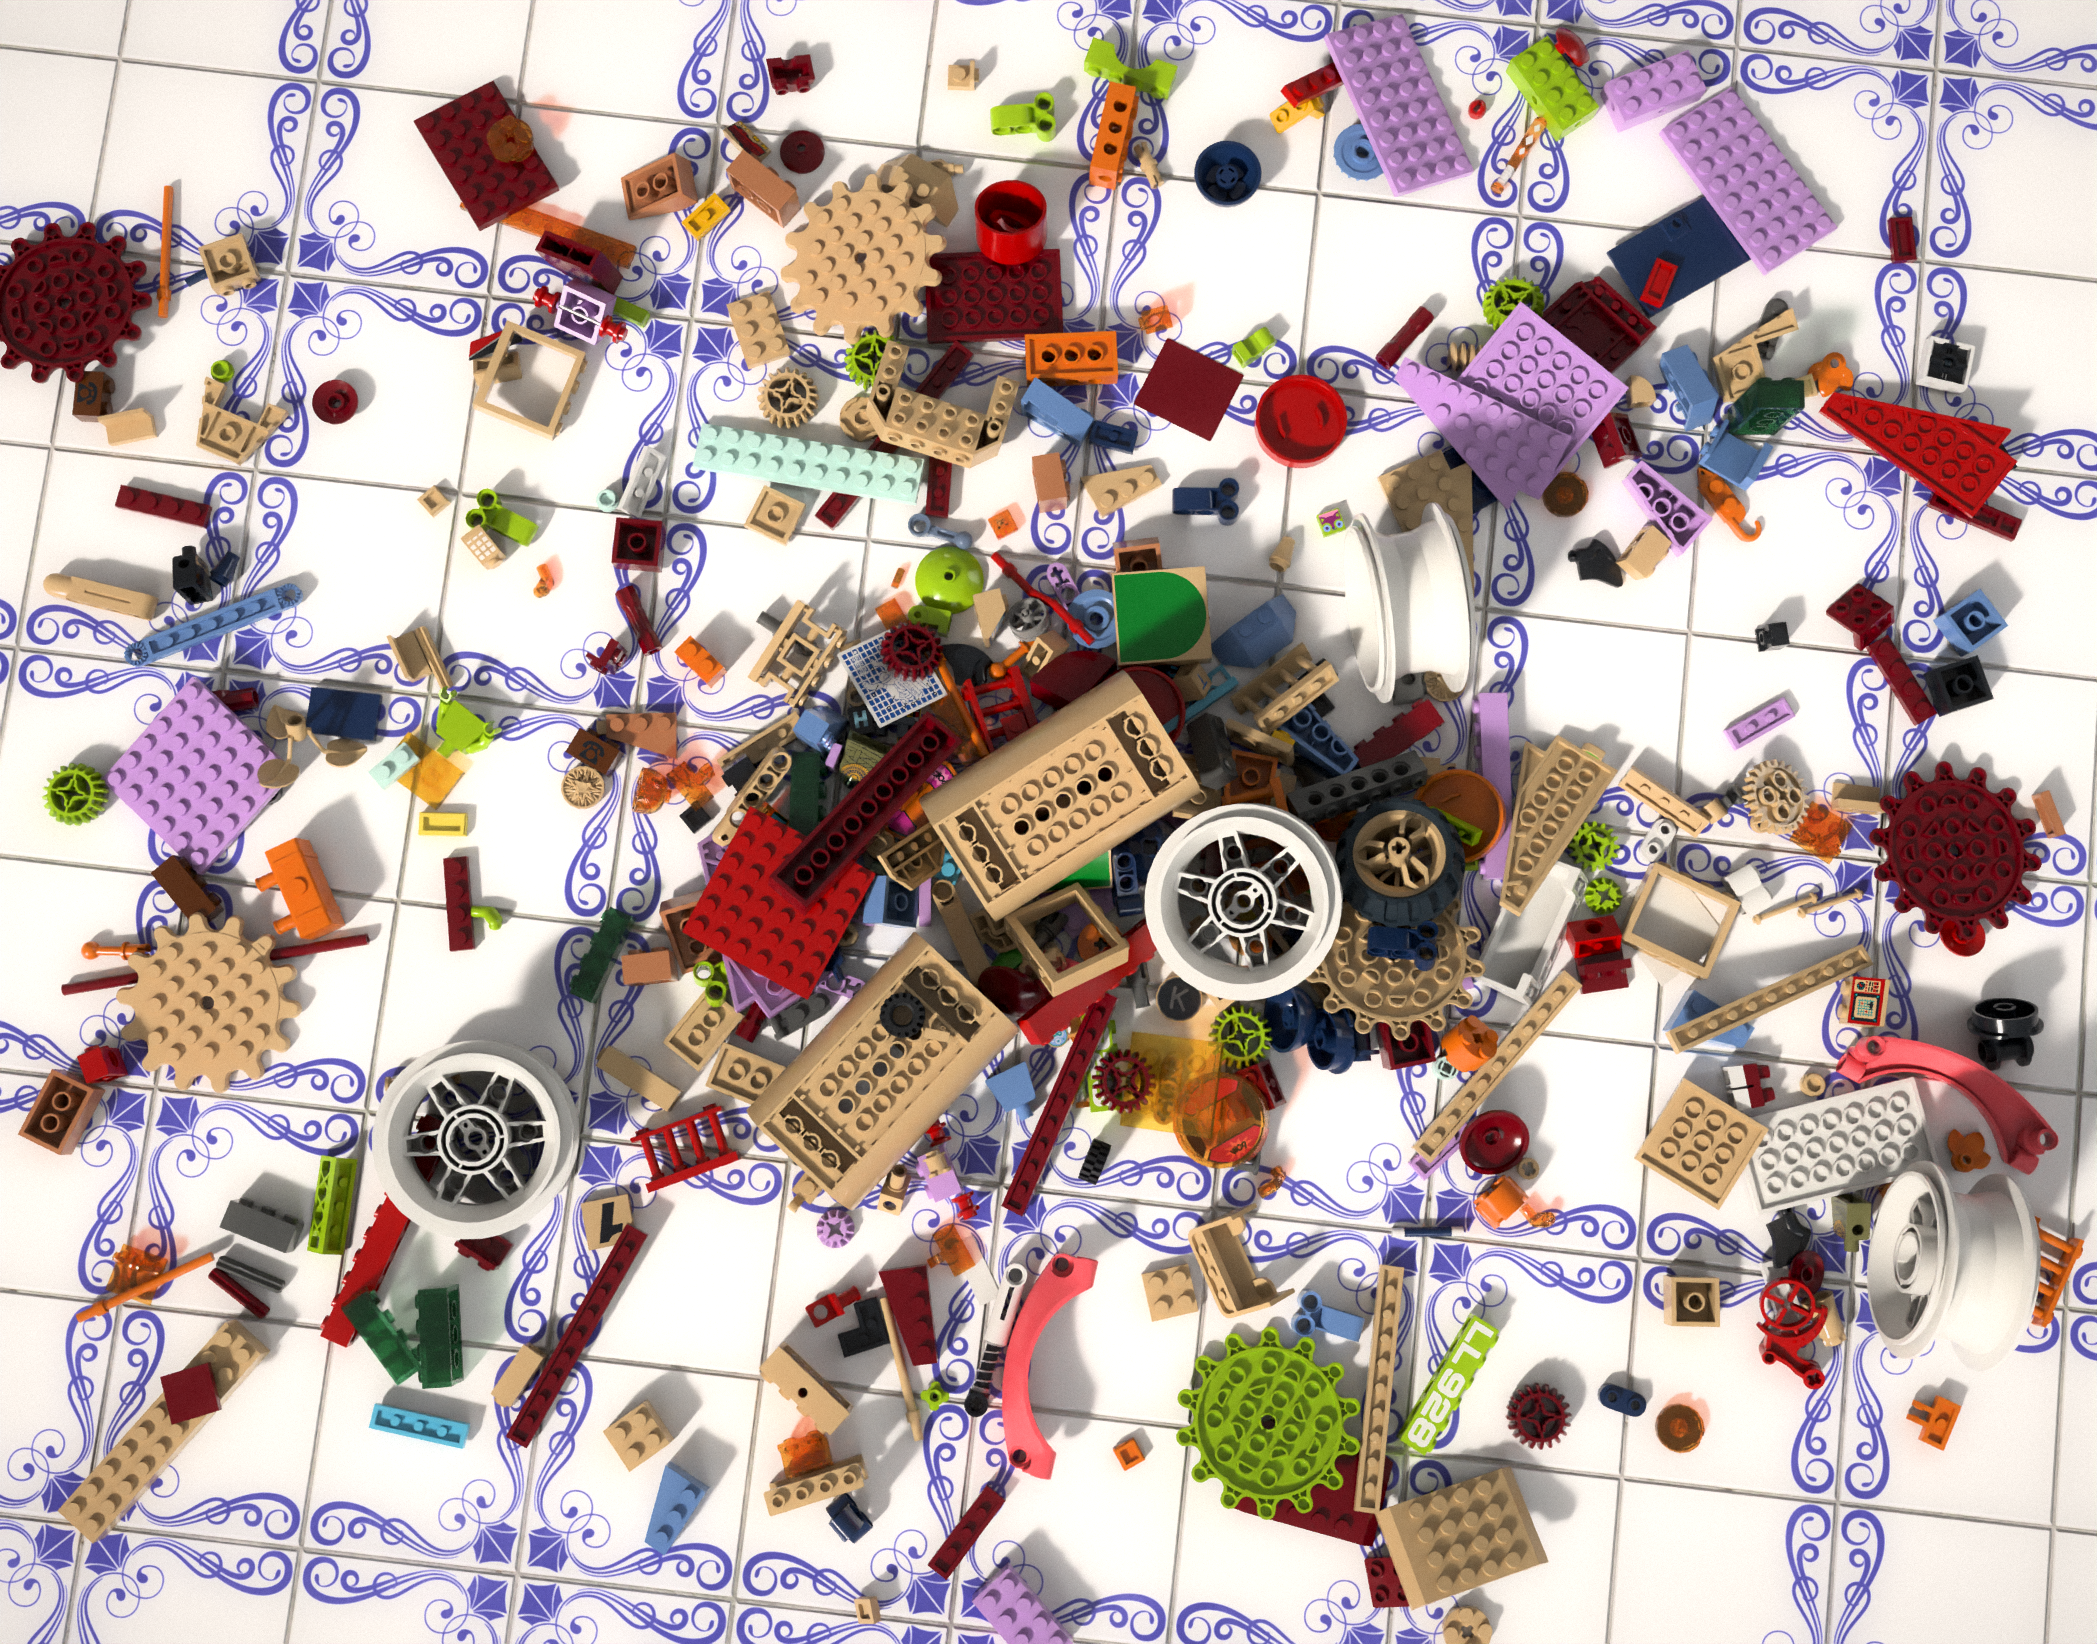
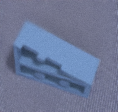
M1688 344L1662 353L1659 368L1669 393L1674 391L1679 404L1675 405L1677 412L1682 411L1685 417L1686 424L1683 425L1685 432L1711 423L1719 394L1716 387H1712L1709 382L1706 370L1702 369L1699 365L1696 353L1691 351Z
M1036 377L1021 399L1022 415L1079 448L1093 427L1094 418L1090 412L1082 408L1080 409Z
M1696 990L1685 991L1662 1031L1672 1030L1721 1006ZM1745 1023L1706 1042L1734 1049L1743 1048L1755 1027Z
M669 1461L663 1471L644 1542L665 1556L710 1487Z

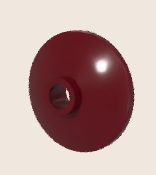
M798 130L790 133L783 140L780 147V157L787 169L798 174L813 172L822 164L825 156L822 140L816 134L807 130ZM801 146L805 147L804 151H799L797 149Z
M342 380L324 382L316 389L312 398V407L316 416L323 422L332 425L342 424L350 420L355 415L359 404L355 389L349 383ZM341 402V405L335 408V403Z
M1804 1250L1798 1253L1790 1265L1788 1277L1804 1282L1814 1295L1821 1287L1824 1279L1822 1258L1818 1253L1811 1250ZM1800 1287L1796 1296L1809 1298L1808 1293Z

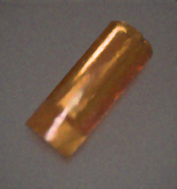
M903 568L897 569L891 587L898 589L905 573Z

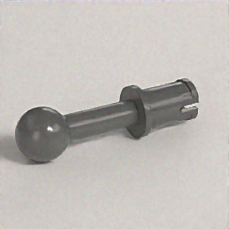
M764 611L761 612L756 620V623L772 632V636L775 635L783 620L780 622ZM796 641L795 645L799 647L800 652L804 656H812L814 653L812 650Z

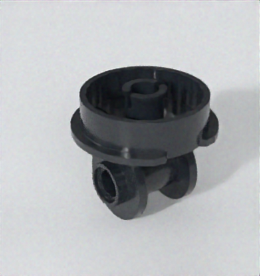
M1992 998L1975 1003L1971 1008L1972 1017L1967 1020V1029L1973 1034L1980 1036L1977 1046L1978 1054L1985 1066L1990 1071L1998 1070L2001 1066V1061L2015 1060L2021 1067L2029 1066L2034 1054V1044L2030 1036L2038 1035L2044 1029V1022L2039 1018L2038 1007L2029 1001L2015 998Z

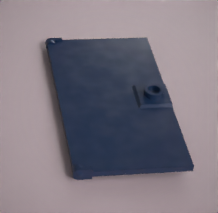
M1705 196L1606 252L1648 319L1752 260ZM1657 257L1678 266L1661 308L1639 300Z

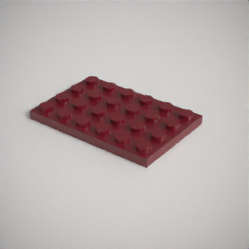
M494 81L413 120L479 232L560 191L556 181Z
M1043 249L1034 259L1018 265H1004L994 262L982 252L935 253L930 257L929 264L933 269L940 271L942 281L935 287L925 286L928 344L954 343L955 341L959 343L1025 340V334L1064 333L1060 249Z

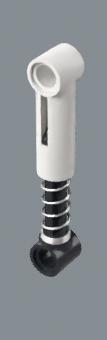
M1020 1262L1008 1264L1003 1273L984 1336L987 1346L983 1350V1359L979 1360L981 1365L980 1369H977V1378L974 1379L976 1382L969 1389L964 1402L965 1411L972 1417H980L988 1409L990 1398L989 1385L993 1381V1373L996 1372L995 1365L999 1362L998 1356L1002 1352L1001 1347L1007 1346L1027 1280V1269ZM1011 1269H1020L1023 1274L1022 1278L1018 1281L1011 1280L1009 1277ZM1011 1286L1014 1289L1008 1309L1006 1310L1003 1307L1009 1287ZM972 1398H980L983 1401V1406L980 1409H973L970 1406Z

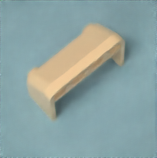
M1256 1203L1230 1211L1191 1229L1188 1233L1189 1243L1218 1309L1226 1318H1234L1271 1307L1295 1293L1294 1288L1277 1292L1274 1283L1269 1278H1257L1238 1235L1246 1229V1221L1243 1215L1257 1208Z

